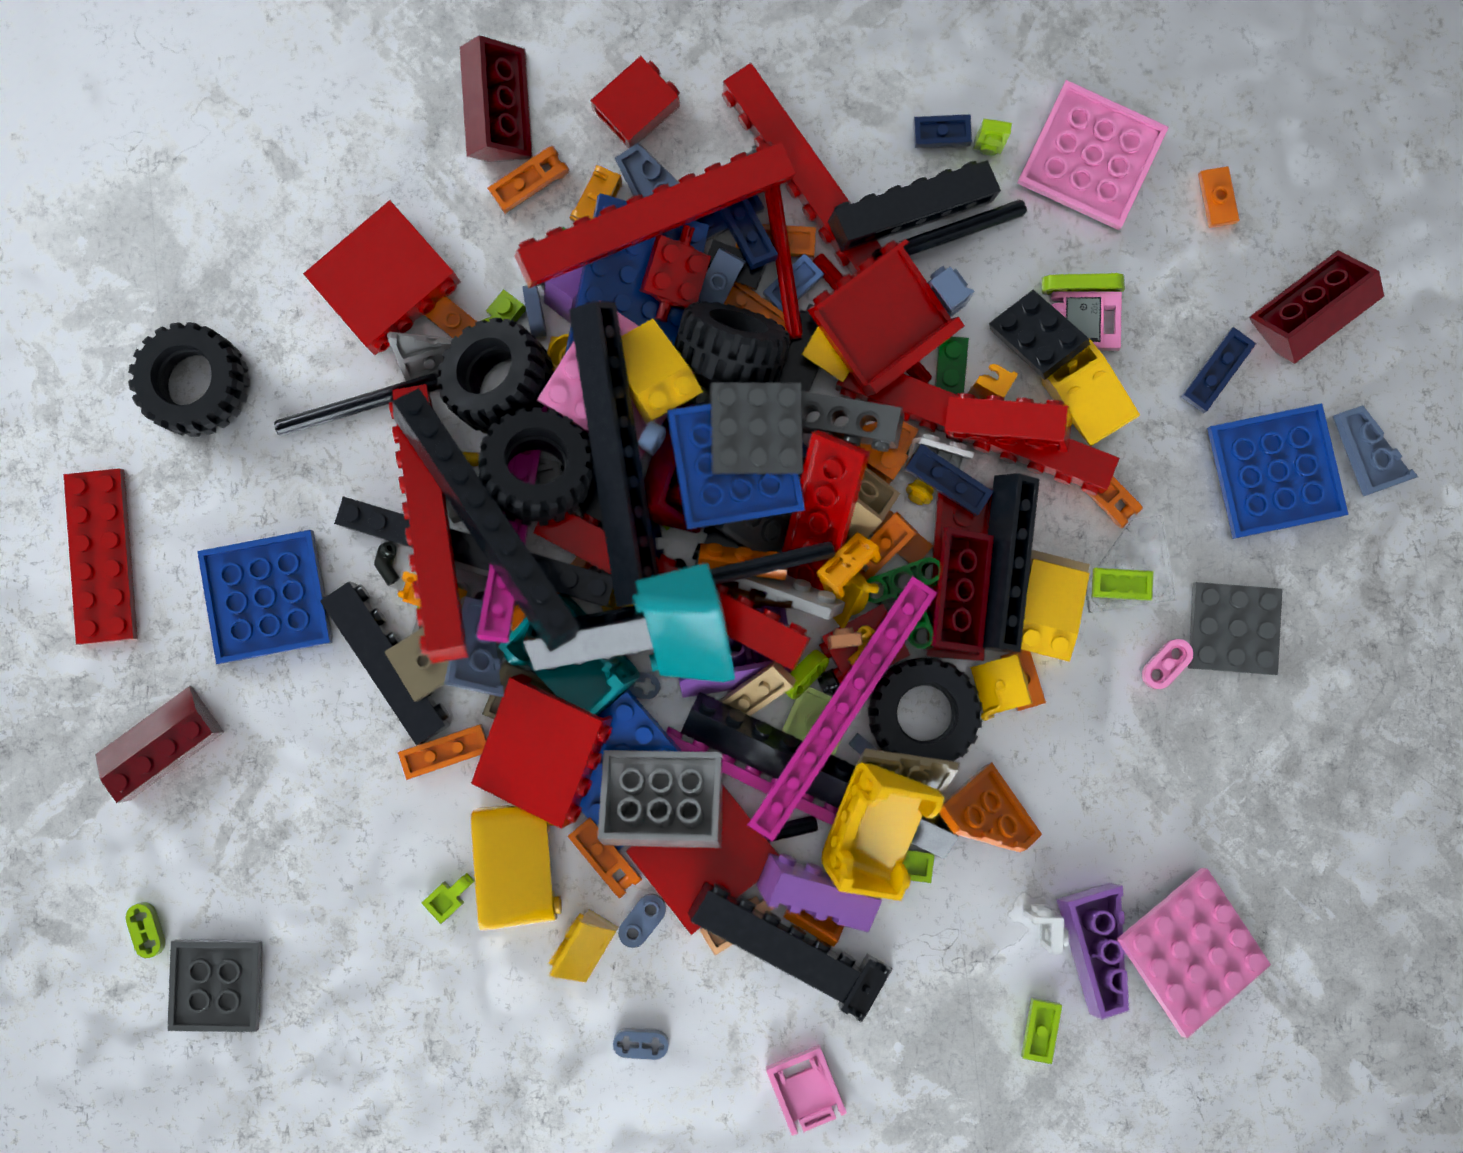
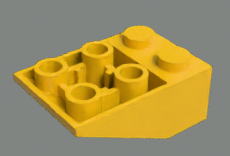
M1089 338L1090 345L1047 379L1044 380L1041 377L1043 387L1053 400L1063 401L1064 405L1069 406L1072 424L1089 446H1092L1139 417L1140 413L1106 358Z
M590 909L585 915L579 913L548 963L553 966L549 976L586 983L619 927Z

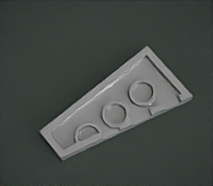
M787 574L785 580L757 576L735 580L739 582L738 588L749 592L751 589L767 592L766 598L774 601L790 600L792 601L793 608L827 620L843 613L845 602L837 599L836 595L832 592L821 591L812 587L810 582L803 579H795Z

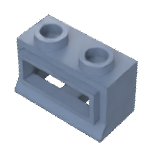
M944 266L940 267L930 276L931 280L928 282L950 317L967 306L975 292L973 289L967 288L968 284L957 269L953 270L951 267L947 269Z

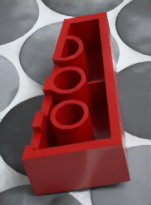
M959 393L957 397L949 396L945 432L948 437L988 442L990 437H995L996 442L1013 446L1019 444V441H1025L1026 445L1036 449H1044V447L1050 444L1057 445L1059 452L1068 453L1072 416L1069 406L1064 405L1063 401L1046 400V404L1034 403L1033 399L1023 397L1016 398V401H1004V397L989 395L987 399H977L975 395L968 393Z

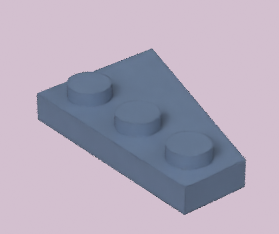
M638 143L615 157L633 196L642 194L644 198L652 195V190L658 186L668 183L669 187L679 184V181Z
M1363 405L1332 416L1363 496L1418 477L1413 469L1409 470L1400 459L1403 456L1397 448L1393 449L1383 437V430Z
M464 596L461 598V608L468 657L448 662L444 684L499 697L504 696L503 685L500 682L499 670L501 666L500 658L497 657L496 642L479 640L477 636L483 601Z

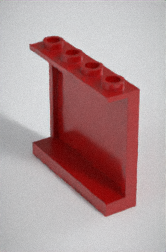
M391 200L385 203L303 273L374 355L387 350L391 346L387 333H406L409 331L419 317L430 313L434 309L435 304L444 296L451 295L461 282L454 271Z
M907 239L896 243L895 240L890 241L880 249L882 255L875 260L871 256L857 266L860 270L854 276L848 273L835 282L838 288L830 294L827 290L820 293L812 300L815 305L807 310L866 396L877 394L965 326L959 316L951 319L903 247L909 243Z
M524 674L509 677L504 696L501 699L471 784L562 829L571 823H575L581 814L582 807L579 805L582 797L586 796L591 788L592 781L589 779L592 771L598 767L601 761L602 754L600 750L603 743H606L611 735L612 727H610L613 717L608 715L601 718L530 684L532 678Z
M723 783L721 848L630 846L625 851L691 935L701 927L690 921L688 911L705 882L712 886L715 883L724 886L731 892L729 895L737 899L758 882L769 854L780 855L765 836L748 826L751 820Z

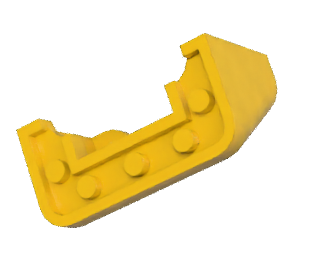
M864 762L859 763L854 769L822 850V865L837 890L901 901L911 881L910 874L903 861L922 816L934 818L942 810L944 796L939 790L879 766Z
M515 805L480 807L471 813L477 917L480 930H493L553 921L557 919V914L562 913L561 897L555 896V891H552L548 832L550 831V826L555 825Z

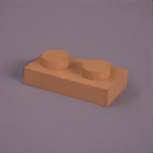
M853 628L836 629L833 631L834 636L827 638L828 650L862 645L861 633H853Z

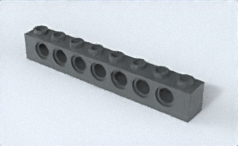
M693 373L703 391L702 393H707V398L701 403H696V396L688 402L693 403L695 406L711 404L710 384L721 383V381L711 380L702 374ZM801 391L802 436L803 433L812 434V432L819 430L855 446H860V443L872 445L871 448L884 452L889 451V448L898 449L905 417L901 407ZM814 411L820 413L816 421H806L809 413ZM841 416L848 417V422L845 426H834L837 418ZM867 422H877V427L872 432L863 431V426Z

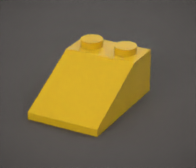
M654 319L621 336L631 400L646 425L651 420L654 421L665 415L668 410L679 407L703 392L687 363Z
M1032 558L1021 643L1022 650L1070 662L1079 632L1089 572Z

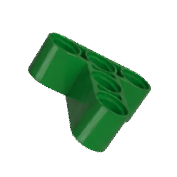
M928 557L867 579V583H881L884 588V592L879 598L874 599L872 594L869 593L868 601L877 605L896 601L903 590L898 585V580L903 574L915 577L930 588L937 586L939 572L935 578L927 579L925 571L932 564H936L938 569H940V561L936 558ZM929 606L908 636L911 645L923 650L933 648L934 620ZM926 628L930 633V638L925 644H920L917 641V633L919 630Z

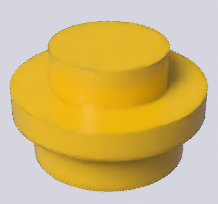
M919 479L909 483L906 487L908 498L917 505L930 504L933 500V488Z

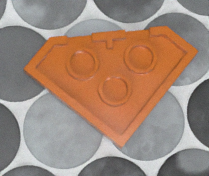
M993 763L984 766L945 800L942 810L939 812L953 834L1019 853L1027 850L1042 835Z

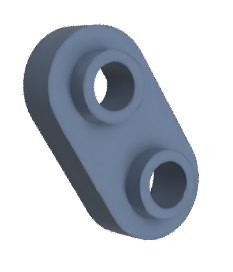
M657 894L644 895L619 927L618 935L620 941L625 946L630 948L641 946L657 927L666 912V904L662 897ZM654 905L657 910L656 913L649 915L646 912V906ZM630 928H635L638 931L636 938L629 937L628 930Z

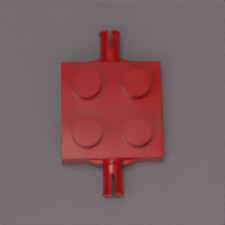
M683 225L679 240H672L663 235L656 236L641 284V292L653 296L660 302L655 319L661 322H667L671 307L685 309L692 303L698 302L711 256L696 250L690 245L695 228L689 225Z

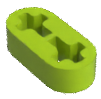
M818 649L810 652L795 670L790 673L796 679V682L785 694L792 700L800 697L825 671L829 664V659Z
M147 902L131 906L127 910L125 918L134 949L140 957L152 958L160 954L166 944L157 911L153 905ZM139 911L141 913L146 912L147 914L143 921L136 920L135 915L139 914ZM148 939L155 940L156 942L152 949L145 948L144 946Z

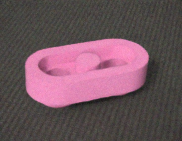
M1174 639L1165 643L1143 667L1142 679L1144 683L1152 689L1168 687L1192 661L1193 649L1191 645L1182 639ZM1173 649L1179 651L1180 656L1178 659L1172 657ZM1155 669L1160 672L1158 680L1152 677V672Z

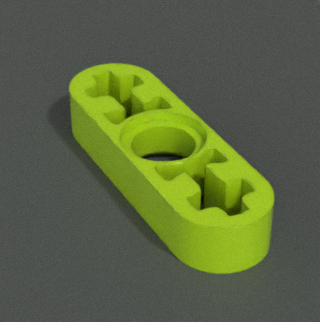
M1119 273L1055 274L1041 278L1042 294L1051 295L1052 292H1123L1125 290L1124 275Z

